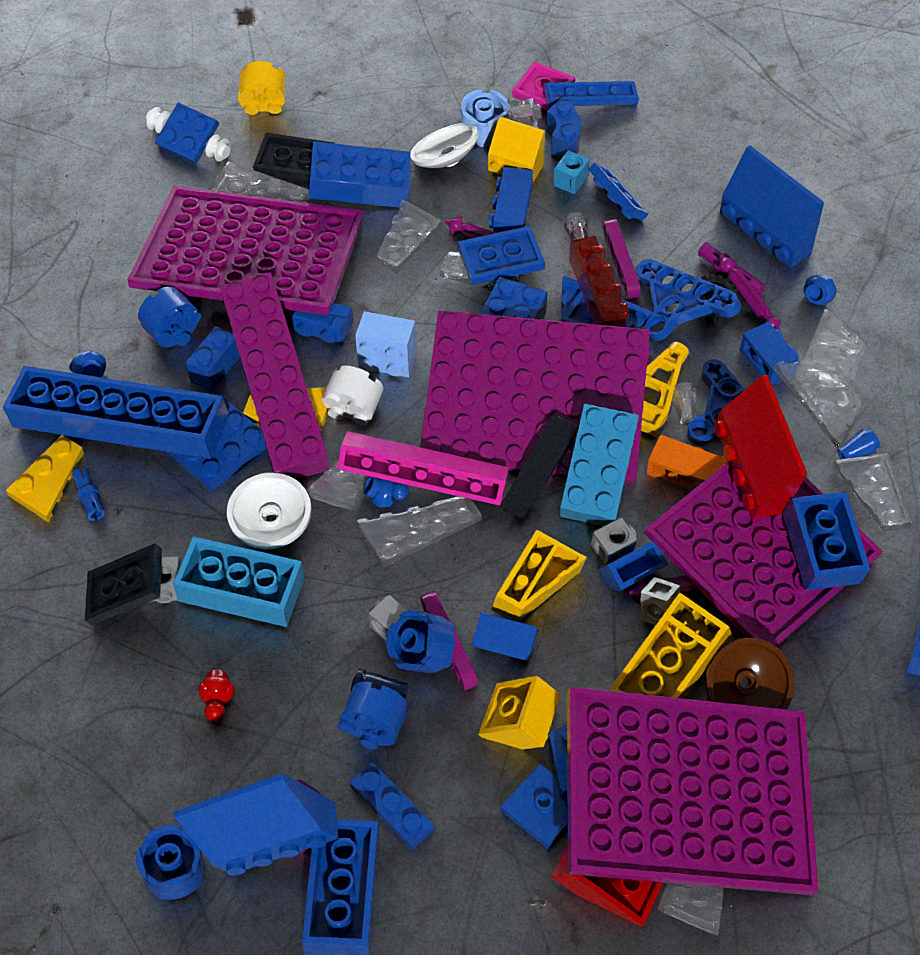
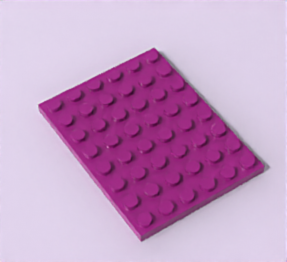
M173 185L127 279L128 286L130 288L158 291V289L163 287H175L183 295L223 300L220 285L271 272L282 309L329 315L364 220V210Z
M438 310L420 448L509 467L508 472L519 473L554 414L576 425L579 429L584 404L639 415L624 482L636 484L650 329ZM577 433L551 476L568 477Z
M570 687L567 690L568 874L802 895H815L819 892L804 711Z

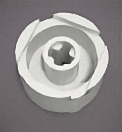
M341 366L338 371L337 368L334 369L322 397L324 405L329 409L328 415L337 420L346 417L352 419L359 426H366L372 419L384 391L382 383L377 378L373 382L368 378L370 373L360 368Z

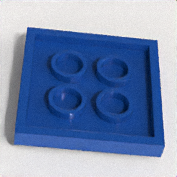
M224 397L229 418L211 459L167 452L211 492L267 449L261 429Z

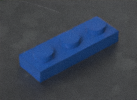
M594 162L588 169L594 176L593 181L601 188L607 190V197L622 207L620 211L624 216L629 219L636 218L643 221L649 213L607 167Z
M373 762L350 781V787L411 850L435 830L434 824Z

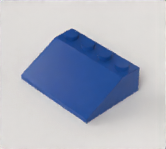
M749 145L746 147L722 195L720 212L724 217L739 226L743 232L754 238L762 247H765L774 254L779 261L792 268L812 254L824 201Z
M284 773L174 812V818L212 865L226 871L228 875H241L246 872V869L255 866H268L273 860L282 857H294L300 851L308 848H321L326 845V842L338 839L335 802Z

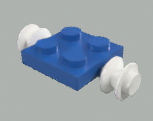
M179 102L176 104L171 115L168 111L162 112L159 107L153 108L146 115L147 128L150 130L155 129L159 133L155 144L181 158L197 164L205 148L206 155L208 157L214 156L218 162L226 159L230 154L229 140H221L219 135H213L220 123L212 117Z

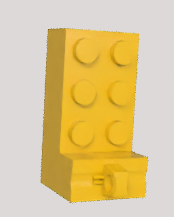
M679 593L609 690L685 699L710 664L714 655L732 640L733 635L730 627Z

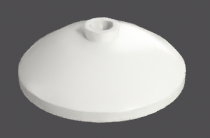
M464 123L439 129L423 138L413 147L410 155L411 160L415 165L424 168L454 166L476 144L479 137L478 129L474 124Z
M263 473L245 480L234 490L227 505V519L234 535L243 543L258 549H275L293 542L304 532L311 517V502L305 488L294 478L280 473ZM269 518H276L275 521H267Z

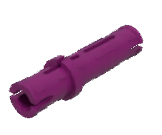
M704 243L698 251V256L714 266L713 269L716 272H722L728 277V273L719 269V255L722 253L711 246L710 243ZM727 253L722 254L725 257L730 258V256ZM735 265V268L741 270L760 296L764 292L766 284L756 279L739 265Z

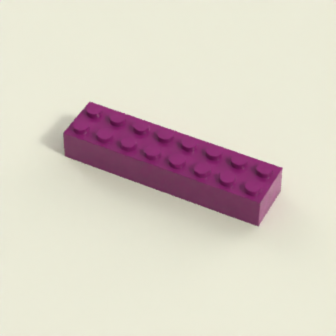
M271 272L220 285L223 302L274 473L284 474L296 480L330 470L328 455Z

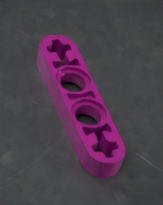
M616 219L603 221L604 238L626 299L640 297L639 280Z
M435 591L420 595L421 605L425 613L440 615L447 621H450ZM454 632L455 645L452 654L453 660L450 666L463 691L478 686V680L474 668L456 632Z

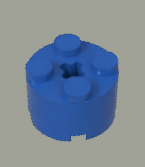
M163 287L158 289L159 294L154 297L149 295L140 306L138 312L140 325L160 346H184L190 341V335L201 320V314L177 288Z
M415 610L402 612L399 615L401 618L396 624H391L386 639L387 652L389 657H393L397 663L395 665L403 670L423 673H436L443 668H448L453 660L452 654L455 645V627L453 623L440 615Z
M359 682L352 688L340 716L338 728L342 732L360 739V744L368 749L375 750L378 745H393L398 738L408 709H406L407 701L389 687L382 685L379 690L371 688L372 682Z
M165 825L152 830L147 834L145 841L136 853L137 868L144 884L158 899H179L189 895L202 885L205 873L203 854L186 831L180 829L179 826Z

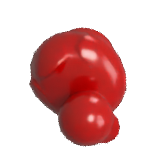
M221 670L208 672L206 679L199 684L198 688L200 699L207 704L204 713L209 721L218 722L224 717V705L232 700L235 693V688L229 680V675Z

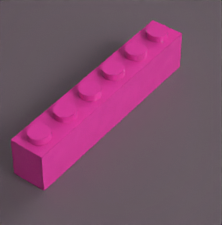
M347 431L342 442L337 467L339 470L495 505L501 504L509 468Z

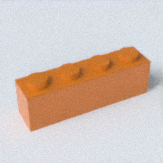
M660 435L648 459L646 474L686 489L694 490L728 461H726L724 456L707 452L701 447H693L680 442L676 438Z

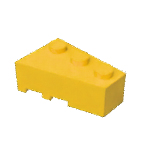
M536 530L497 593L491 610L506 619L519 622L579 574L587 557Z

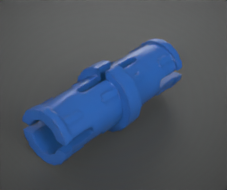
M82 467L83 476H81L78 468L72 472V478L78 489V500L83 503L87 518L90 521H95L93 513L96 514L97 520L105 515V511L98 498L99 490L97 486L93 485L89 470Z

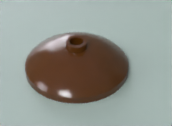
M741 638L727 643L714 655L707 669L706 691L710 702L787 710L794 694V673L789 660L778 647L763 639ZM745 676L748 679V685L743 688L740 685V680Z

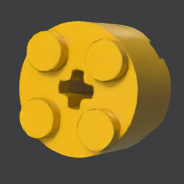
M266 61L248 63L243 71L242 69L240 70L238 82V101L244 108L245 113L255 115L258 111H269L272 114H278L282 111L285 103L286 75L283 69L279 67L278 70L273 67V63Z

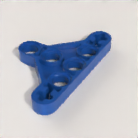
M652 259L643 260L636 267V274L641 283L651 288L654 312L648 318L645 329H650V338L660 341L667 338L678 324L711 313L729 318L735 316L741 309V303L736 293ZM674 276L671 282L662 284L665 277ZM694 284L691 290L687 292L681 291L685 285ZM714 292L710 299H701L705 293ZM679 304L675 311H667L670 305ZM660 323L664 324V327L660 331H652L655 325Z
M716 359L707 360L702 366L701 379L710 389L705 413L694 418L688 425L687 437L690 442L696 445L706 444L716 438L721 439L716 436L714 430L715 418L718 417L722 408L745 390L725 364ZM731 387L735 390V393L727 395L721 389ZM696 427L704 428L707 431V433L702 436L696 435L693 432V429Z

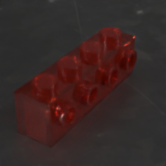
M596 236L571 240L569 261L594 324L625 327L626 318L629 317V307L621 299V288L618 282H614L611 264L606 263L603 245H599Z

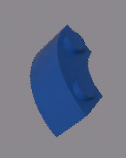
M563 98L547 111L546 132L552 136L551 156L559 161L568 150L578 154L581 129L580 117L570 102Z

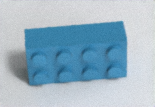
M584 404L560 507V517L600 526H606L617 519L639 415Z
M193 536L173 585L178 602L287 627L305 577L302 561Z

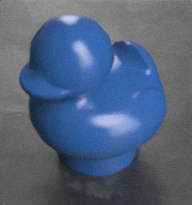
M813 275L806 280L804 293L811 303L826 305L835 298L837 288L833 279L829 276Z
M87 350L72 359L69 369L75 374L102 377L106 370V360L102 354L93 350Z
M369 476L364 485L363 494L370 497L376 507L387 508L393 504L392 497L397 500L405 499L409 494V488L406 484Z

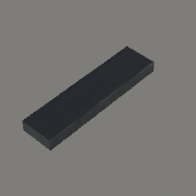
M554 414L501 502L500 509L524 522L578 431L576 425Z

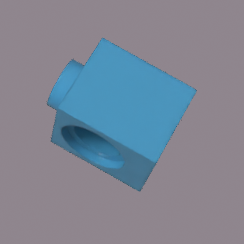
M568 150L554 168L553 186L575 194L588 177L590 159Z

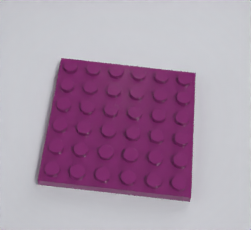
M727 462L646 527L644 534L654 542L668 559L746 638L763 639L777 647L845 586L805 591L783 514L752 520L749 511L745 510L743 506V495L740 487L734 483L731 464ZM806 477L793 498L822 495L823 493ZM858 528L870 565L880 557L883 551Z

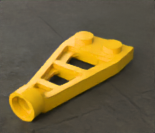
M672 342L646 369L645 387L647 386L660 392L661 396L657 405L644 401L641 431L654 437L657 436L668 418L681 367L689 355L688 348L680 342ZM659 368L672 373L667 384L652 378V375Z

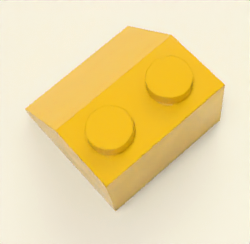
M500 116L488 152V170L503 175L504 167L533 170L534 182L544 165L545 130Z
M538 676L496 683L478 735L482 738L522 750L544 747L561 694Z

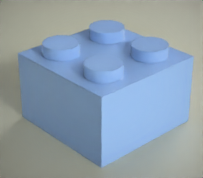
M364 311L355 335L358 368L370 372L376 371L392 376L409 378L417 354L415 321Z

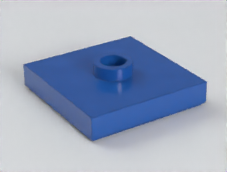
M541 764L500 807L502 813L547 849L568 828V797L566 795L562 798L559 795L557 776Z

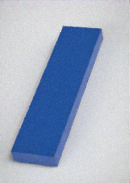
M634 81L545 83L543 87L548 107H552L561 98L570 102L572 106L637 105L639 101Z

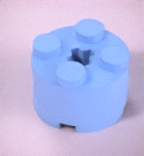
M482 89L468 93L462 100L461 123L474 124L479 132L477 145L480 147L489 146L492 142L499 117L508 119V102L497 91L490 90V93H482Z

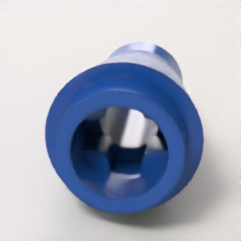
M870 428L866 430L861 429L846 444L837 449V453L844 463H848L851 460L875 453L876 449L880 447V441Z

